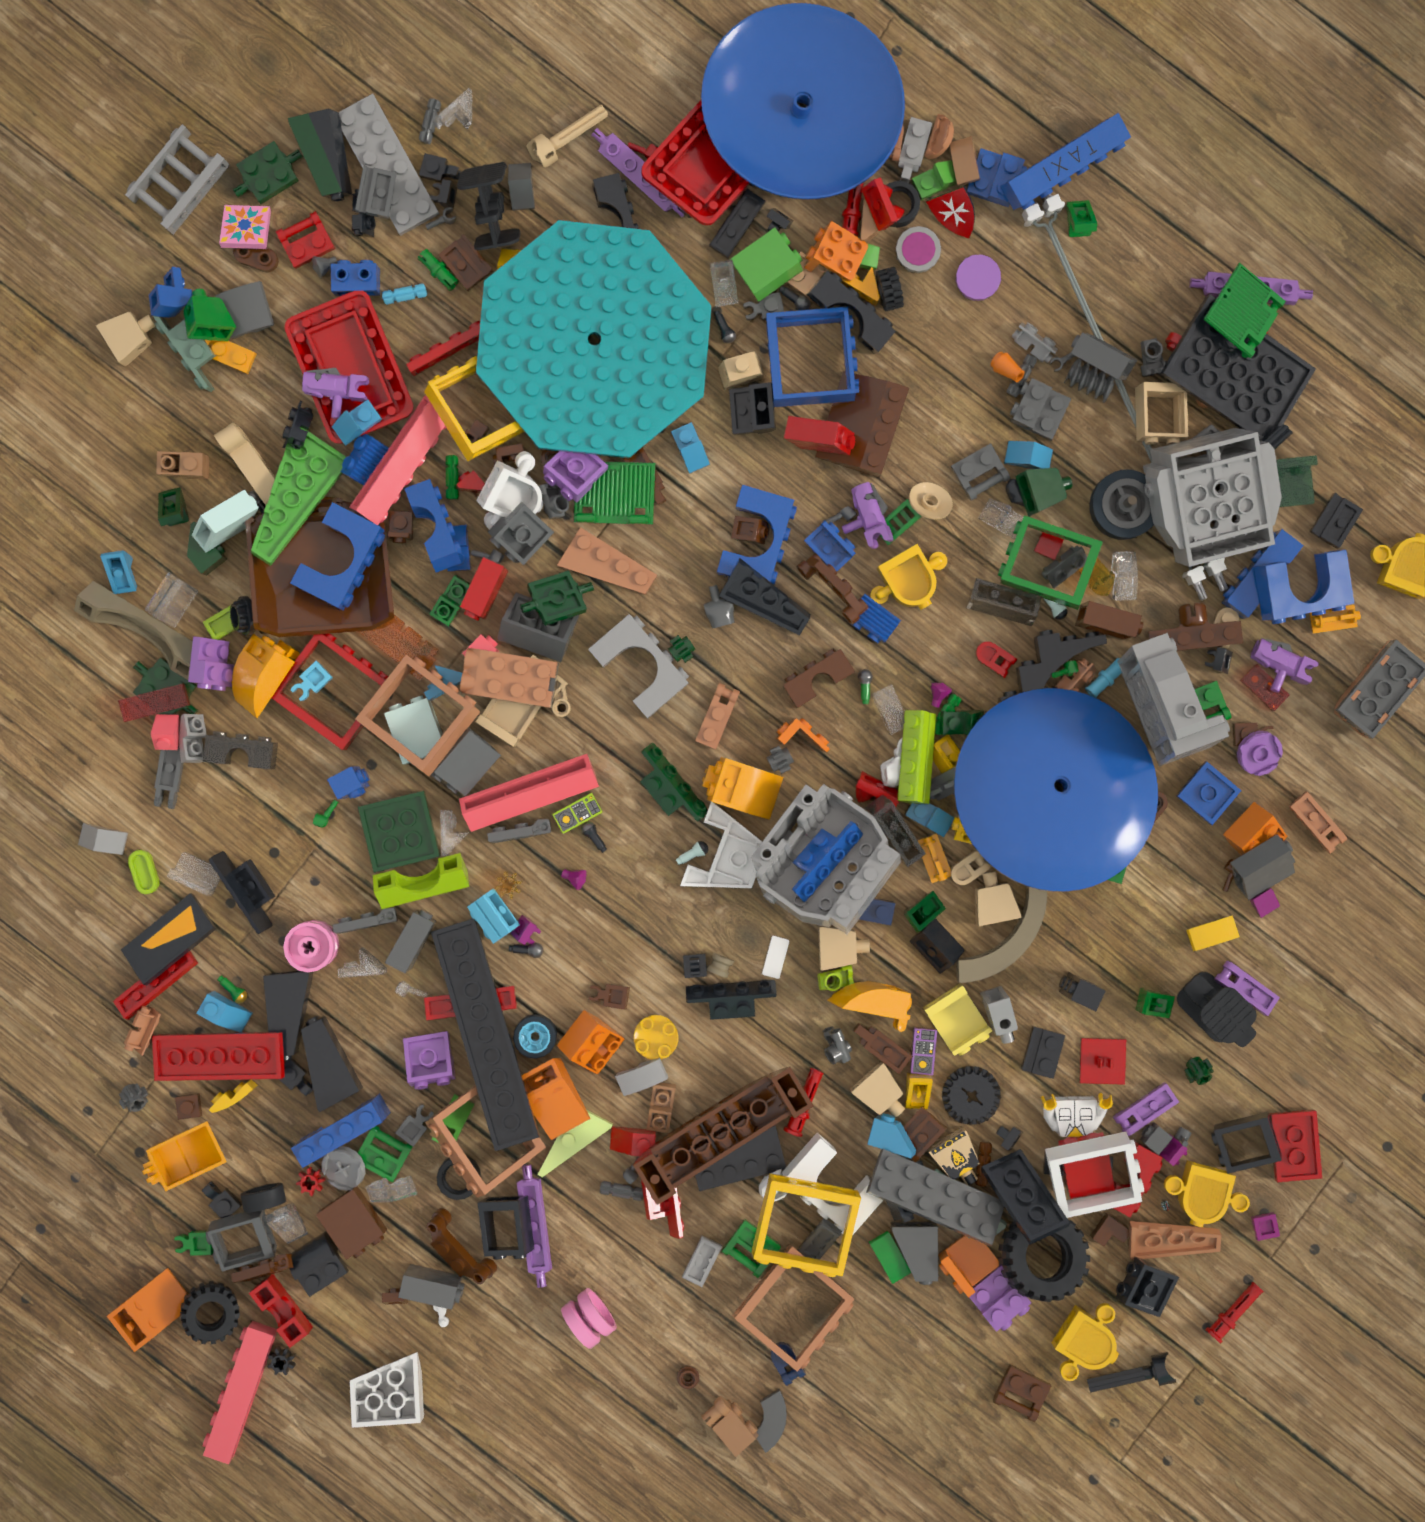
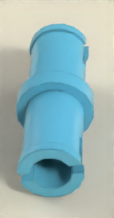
M1117 658L1105 671L1101 670L1098 673L1099 676L1085 688L1090 696L1097 698L1107 686L1114 684V680L1122 673L1117 662L1120 658Z

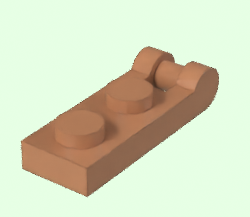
M719 683L695 740L713 749H716L740 693L736 689L732 691L725 688L726 685ZM721 696L729 699L727 705L719 702Z
M1304 792L1288 806L1327 853L1331 854L1336 850L1335 847L1339 843L1343 844L1347 840L1345 834L1308 792ZM1331 832L1333 837L1328 840L1325 836Z

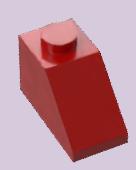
M611 1127L610 1150L631 1156H641L656 1143V1131L640 1128Z

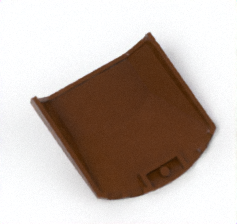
M324 497L271 566L251 554V549L264 513L255 518L253 516L245 521L254 629L276 637L369 631L394 618L386 533H383L385 535L383 543L380 547L377 546L373 553L375 557L369 567L366 566L363 572L364 579L361 585L355 587L352 593L354 597L350 606L341 610L290 584L300 563L328 576L341 574L349 568L354 558V547L351 540L347 536L327 527L322 521L332 502L357 514L349 508L352 502L343 501L342 498ZM383 521L382 523H379L378 526L382 527L385 530V523Z

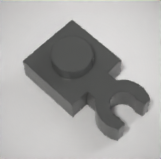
M780 292L769 294L759 301L758 304L753 302L743 304L744 309L752 308L754 311L751 315H746V320L748 321L754 320L760 314L763 321L766 320V313L784 312Z
M423 1104L417 1108L416 1117L413 1118L408 1115L395 1132V1134L413 1147L427 1129L422 1125L423 1122L433 1117L434 1114L431 1111L428 1116H422Z

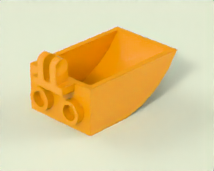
M253 634L239 654L233 668L232 692L235 701L254 717L258 718L295 663L292 659L296 660L300 653L282 640L275 644L272 639L265 635L260 638Z
M721 757L715 766L709 765L708 769H705L704 773L706 775L702 779V786L708 788L706 793L708 795L707 800L770 820L784 777Z
M865 981L847 985L835 992L827 1000L842 1009L894 1018L893 1027L900 1032L906 1029L907 1021L910 1020L911 1016L907 1014L912 1004L911 993L896 986L878 982Z
M206 1121L147 1149L149 1162L143 1164L144 1170H142L143 1175H148V1178H146L147 1183L151 1182L154 1185L159 1182L166 1192L227 1161Z

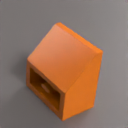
M1255 802L1223 834L1229 844L1241 855H1244L1277 834L1283 841L1288 837L1275 817Z
M583 1010L556 1046L571 1061L598 1075L625 1039L598 1017Z

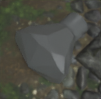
M313 256V270L322 278L331 268V264H337L335 256L328 259Z

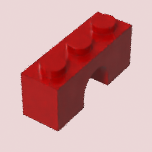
M1134 1141L1137 1153L1133 1154L1134 1159H1138L1141 1173H1137L1138 1179L1141 1178L1144 1192H1141L1142 1197L1143 1193L1146 1194L1149 1191L1154 1173L1157 1174L1160 1171L1163 1157ZM1114 1181L1115 1190L1131 1187L1130 1183L1123 1185ZM1141 1202L1114 1209L1131 1217L1133 1213L1138 1211Z
M274 1274L269 1275L250 1291V1296L263 1312L266 1309L274 1316L278 1324L276 1331L289 1348L307 1336L312 1330V1324Z

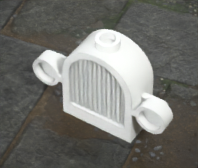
M523 451L516 456L515 464L518 467L517 469L497 461L480 492L477 502L483 509L490 511L484 517V524L489 530L501 517L507 518L521 502L534 514L541 511L544 504L541 490L533 479L527 475L528 471L532 470L535 466V459L529 452Z

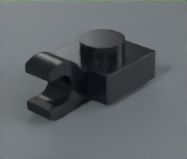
M425 153L419 176L442 183L444 177L459 180L461 171L457 166L447 165L448 161L446 158Z
M293 1058L288 1059L284 1063L285 1077L279 1080L290 1090L297 1086L300 1092L307 1096L313 1091L312 1084L304 1078L308 1072Z
M212 1181L202 1189V1192L213 1200L209 1206L220 1218L231 1216L242 1205L228 1188L221 1192Z

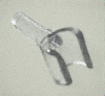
M405 981L400 982L395 989V992L402 997H405L408 992L424 998L428 996L427 992L415 989Z

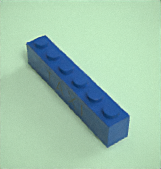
M1119 113L1000 187L1013 210L1020 207L1025 210L1035 204L1034 198L1040 196L1042 199L1051 194L1053 186L1058 184L1061 187L1071 181L1070 176L1076 173L1078 176L1090 169L1088 164L1094 161L1097 164L1106 159V153L1110 150L1115 153L1125 147L1124 142L1131 138Z

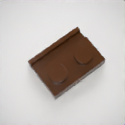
M464 234L438 254L467 291L482 281L486 275L493 272L489 264L474 249V246Z
M924 1106L903 1126L916 1149V1153L911 1159L917 1162L947 1129Z

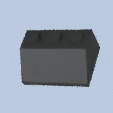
M516 592L502 618L497 639L561 662L569 646L579 615L544 626L539 613L535 609L525 613L521 612L520 604L532 600L530 597Z

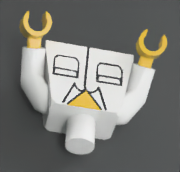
M1102 1093L1098 1094V1103L1097 1099L1093 1096L1054 1097V1094H1051L1050 1100H1045L1044 1096H1041L1043 1117L1051 1130L1057 1132L1060 1137H1080L1093 1133L1099 1127L1107 1110L1113 1105L1112 1095H1109L1108 1099H1103Z

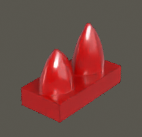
M881 178L872 180L861 189L878 231L886 230L901 219L905 210L891 203L890 197L893 189L883 184Z
M863 771L861 772L855 790L858 803L865 802L875 796L874 811L876 817L886 814L893 806H897L899 803L898 789L885 786L882 781Z

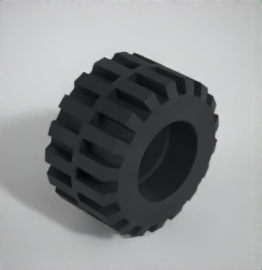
M209 1281V1284L204 1285V1282L200 1283L198 1288L193 1287L190 1289L191 1293L186 1294L180 1312L181 1323L185 1333L191 1336L193 1341L197 1342V1340H200L201 1344L205 1345L206 1342H211L212 1345L216 1344V1340L224 1341L227 1334L230 1336L233 1333V1328L237 1327L238 1318H240L239 1305L235 1294L232 1293L228 1286L224 1287L220 1282L218 1285L214 1284V1281ZM210 1301L221 1304L224 1313L215 1323L204 1324L197 1319L196 1312L202 1304Z

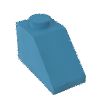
M212 991L206 995L196 1014L218 1026L242 1033L253 1012L218 992Z
M884 1113L882 1116L878 1115L874 1118L867 1145L885 1149L908 1158H912L915 1155L916 1149L900 1121L895 1120L894 1116Z

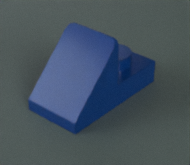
M467 525L453 526L456 534L452 536L453 541L458 540L462 550V554H459L461 564L447 568L448 572L471 570Z

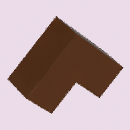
M475 420L470 430L466 429L465 434L470 442L474 443L485 437L489 427Z
M1105 1213L1090 1236L1102 1246L1107 1244L1112 1235L1125 1243L1129 1237V1228L1108 1213Z

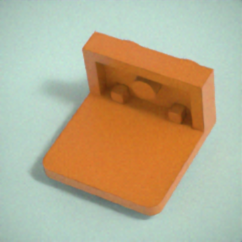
M831 221L824 229L820 228L814 237L816 243L814 247L811 246L805 255L807 262L804 268L812 272L820 264L846 281H851L868 249V244Z
M794 718L790 724L785 722L776 731L779 734L776 739L783 745L798 730H801L822 751L828 752L830 750L827 747L829 742L821 734L815 736L810 731L812 726L803 718L800 720Z
M965 1235L938 1254L941 1261L939 1264L941 1270L946 1276L950 1274L954 1278V1287L960 1294L964 1292L968 1298L975 1293L973 1286L999 1266L998 1259L986 1244L968 1238Z

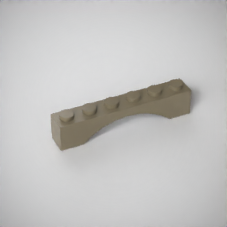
M94 581L77 595L75 612L94 623L118 625L142 635L161 651L172 671L187 680L189 679L193 641Z

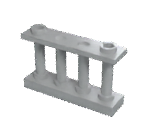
M184 125L176 128L171 133L170 140L137 181H133L128 186L127 193L125 194L134 204L140 198L161 215L163 221L160 224L173 235L230 166L218 153L214 157H210L188 139L191 133ZM181 146L205 164V169L201 174L196 175L174 157ZM167 164L171 165L191 182V186L186 192H181L160 175V172ZM153 181L177 199V203L172 210H167L145 192Z

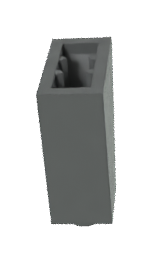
M422 909L420 912H413L386 959V964L403 973L413 968L436 923V920L432 919L433 915Z
M890 1222L892 1232L915 1281L922 1285L933 1284V1281H938L937 1224L935 1222Z

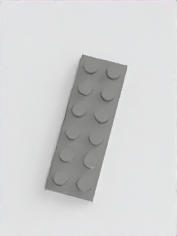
M374 94L340 111L342 132L362 168L365 165L369 168H378L397 173L389 217L399 235L401 236L438 216V210Z

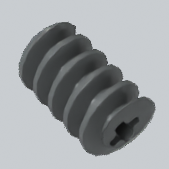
M1078 358L1072 364L1064 383L1068 379H1070V387L1078 383V391L1087 387L1086 395L1095 391L1094 399L1103 395L1102 403H1105L1115 384L1113 382L1114 377L1109 375L1105 379L1106 373L1104 371L1097 375V367H1093L1089 371L1090 364L1088 362L1081 367V359Z

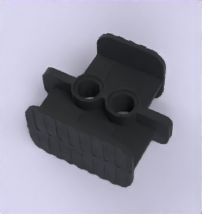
M505 162L467 168L460 174L457 184L459 190L478 187L479 196H477V203H475L476 224L488 223L490 233L482 234L476 238L474 243L475 250L507 246L519 241L520 229L514 228L500 231L498 220L503 218L504 194L503 192L493 193L491 186L503 180L507 168Z
M1208 972L1198 973L1178 993V1005L1212 1040L1224 1043L1235 1042L1238 1046L1245 1047L1256 1036V1031L1251 1026L1257 1017L1255 1009L1237 990L1231 987H1223L1215 982V977Z

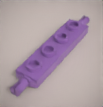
M598 128L594 130L601 137L597 136L594 132L591 136L601 144L598 151L665 212L673 209L681 218L684 216L679 210L680 207L645 181L641 175L644 161L615 134L612 133L606 137Z
M1208 272L1204 279L1191 278L1189 287L1203 289L1205 296L1211 294L1214 297H1218L1231 274ZM1258 277L1286 301L1284 303L1286 305H1295L1298 299L1312 300L1313 290L1300 289L1297 280Z
M526 1164L522 1166L523 1179L517 1182L518 1196L528 1195L534 1250L527 1254V1268L529 1273L536 1274L537 1287L540 1288L547 1286L545 1273L552 1269L541 1179L533 1178L531 1164Z

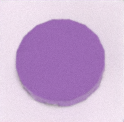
M972 255L959 265L955 275L956 286L967 299L983 301L997 291L1001 282V271L997 263L990 257Z
M1268 731L1252 732L1239 744L1237 751L1238 763L1242 769L1250 774L1258 776L1268 774L1279 764L1277 762L1282 758V744L1277 737Z

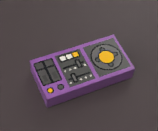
M914 1027L913 1057L911 1058L910 1073L933 1075L937 1029Z

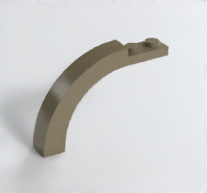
M1026 886L1024 908L1021 918L1013 931L993 949L977 956L959 958L956 961V981L958 983L973 982L993 976L1009 967L1024 954L1041 927L1046 910L1047 891Z

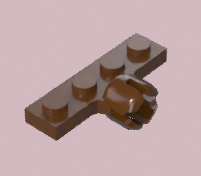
M1194 603V617H1191L1190 604L1180 606L1179 627L1148 631L1149 639L1168 633L1169 638L1174 639L1177 651L1243 644L1241 621L1211 624L1207 620V611L1204 603Z

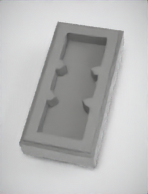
M702 1235L682 1274V1278L703 1287L722 1245Z

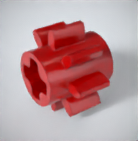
M309 1166L307 1173L301 1171L298 1174L302 1179L297 1181L296 1185L301 1186V1194L309 1192L310 1196H313L315 1189L317 1191L323 1189L320 1183L324 1182L326 1178L321 1177L319 1174L321 1169L312 1171V1167ZM309 1177L311 1181H315L313 1185H311V1182H307Z

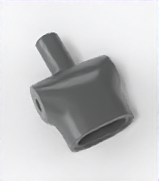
M717 585L709 587L712 601L703 604L712 629L735 623L733 603L719 597L720 593Z

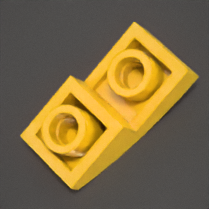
M1233 915L1186 930L1193 951L1240 937Z
M251 1079L246 1084L242 1081L233 1092L230 1090L224 1094L219 1092L211 1101L214 1105L209 1111L214 1113L234 1105L252 1092L258 1085Z

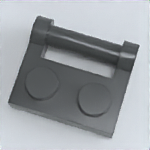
M991 443L951 465V469L970 501L976 499L978 494L1001 481L1006 482L1011 479ZM993 468L998 472L974 487H971L969 484L970 481Z

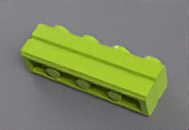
M906 710L904 713L905 723L903 726L898 801L909 804H929L936 714L923 710Z

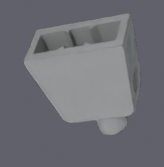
M1002 986L980 992L992 1030L996 1036H1000L1003 1044L1013 1042L1015 1040L1013 1031L1017 1030L1018 1026L1010 997Z

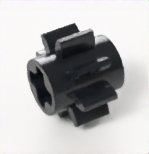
M277 1346L275 1353L268 1355V1358L272 1361L267 1367L275 1371L274 1375H277L278 1372H283L284 1375H287L289 1368L293 1369L296 1366V1363L292 1361L296 1353L292 1354L288 1346L286 1349H281L280 1346Z

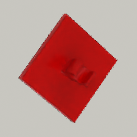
M1081 1038L1080 1083L1125 1085L1126 1039Z

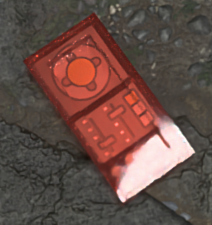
M1255 664L1240 680L1271 711H1275L1290 696L1282 687L1279 693L1271 691L1274 679L1258 664Z

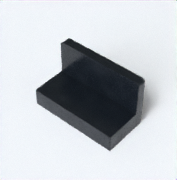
M936 918L910 940V943L939 974L953 966L965 951Z

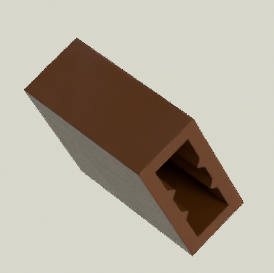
M358 1186L348 1190L316 1214V1217L346 1260L352 1256L354 1258L359 1257L366 1251L365 1247L372 1243L374 1246L385 1238L383 1234L387 1230L386 1226Z

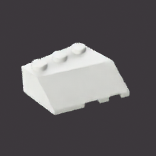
M418 1352L350 1380L352 1428L421 1423L424 1418L422 1370Z

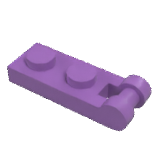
M1226 961L1222 966L1224 968L1221 974H1217L1214 981L1223 987L1234 988L1254 1009L1264 1016H1268L1280 997L1239 967ZM1231 974L1236 976L1234 982L1229 980Z
M1164 1082L1126 1109L1115 1114L1113 1119L1117 1124L1120 1123L1123 1128L1122 1132H1127V1135L1130 1136L1172 1108L1179 1101L1167 1083ZM1133 1115L1136 1121L1130 1124L1127 1118Z

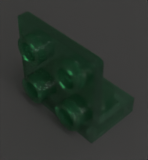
M1317 455L1277 459L1276 463L1282 496L1279 508L1314 504L1311 467L1318 465Z

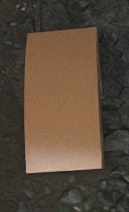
M972 136L951 142L950 149L957 185L961 186L981 180Z
M661 1082L653 1086L646 1130L669 1133L676 1089L675 1084Z

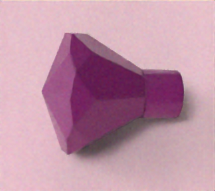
M931 683L933 695L931 705L939 708L942 700L952 692V689L944 683Z
M564 869L561 877L569 880L576 890H580L586 882L587 871L583 869L575 871Z

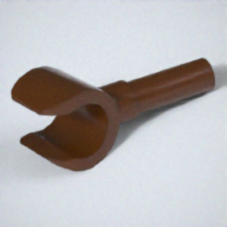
M1230 859L1224 867L1225 870L1230 872L1222 889L1225 892H1228L1234 878L1230 863L1234 861L1233 859Z

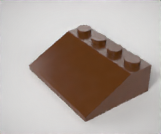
M845 371L842 373L837 390L847 389ZM854 374V378L859 379V393H856L855 401L833 403L827 421L839 422L855 433V446L851 449L850 455L817 451L815 458L880 478L909 387L887 380Z

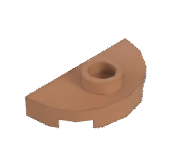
M937 115L924 155L928 160L942 155L952 142L954 127L953 123L946 116Z

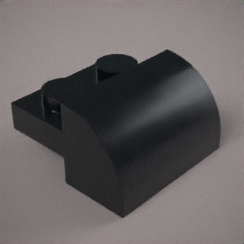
M772 382L729 389L733 435L762 434L776 430Z
M327 1231L291 1253L293 1268L289 1270L293 1278L299 1280L309 1297L349 1271L337 1253L339 1249Z

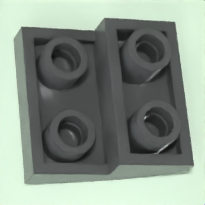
M261 281L239 286L215 295V297L222 299L236 325V329L229 339H236L250 332L257 333L274 326Z

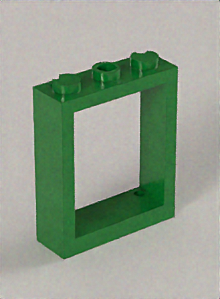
M1024 515L1022 522L1017 521L1013 532V534L1017 535L1015 542H1010L1005 554L1009 556L1006 564H1001L998 576L1001 577L1000 584L1078 610L1103 542ZM1028 527L1091 548L1074 596L1010 575Z

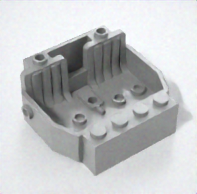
M1232 428L1150 449L1152 463L1143 465L1144 473H1146L1144 489L1146 496L1149 498L1153 524L1167 545L1173 547L1175 562L1190 567L1275 545L1272 526L1275 525L1282 499L1275 450L1269 442L1259 441L1258 432ZM1204 450L1207 452V454L1197 457L1188 456V454ZM1217 484H1220L1219 491L1215 490ZM1236 515V520L1232 522V516ZM1214 520L1215 525L1211 528L1210 522Z
M1168 633L1131 646L1117 661L1159 767L1209 749L1229 737L1228 732H1230L1229 724L1223 715L1206 719L1188 672L1176 652V643L1173 638H1169Z
M825 784L821 786L818 792L805 785L751 856L757 871L756 878L764 894L763 897L770 903L778 904L802 922L830 927L832 924L848 935L901 863L900 854L888 846V839L875 817L852 802L853 798L844 791L839 793ZM850 821L854 822L862 831L863 836L808 900L803 902L794 893L792 888L805 873L792 862L821 829L837 837ZM798 823L797 829L792 833L791 829ZM850 865H855L857 867V869L853 872L850 871L848 868ZM842 883L844 886L838 890L835 888V885Z

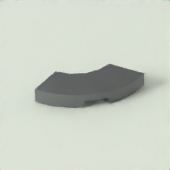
M780 1389L760 1400L763 1408V1419L760 1426L757 1427V1434L759 1436L756 1439L765 1453L779 1441L786 1425V1404Z

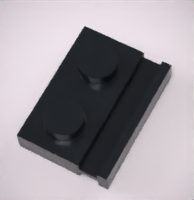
M1335 492L1331 495L1309 532L1339 549L1363 509L1349 500L1340 497Z
M1032 1026L1021 1070L1054 1079L1065 1035Z

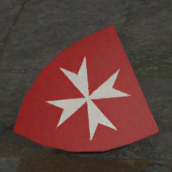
M965 186L926 201L931 212L944 227L957 235L970 238L974 229L975 211Z

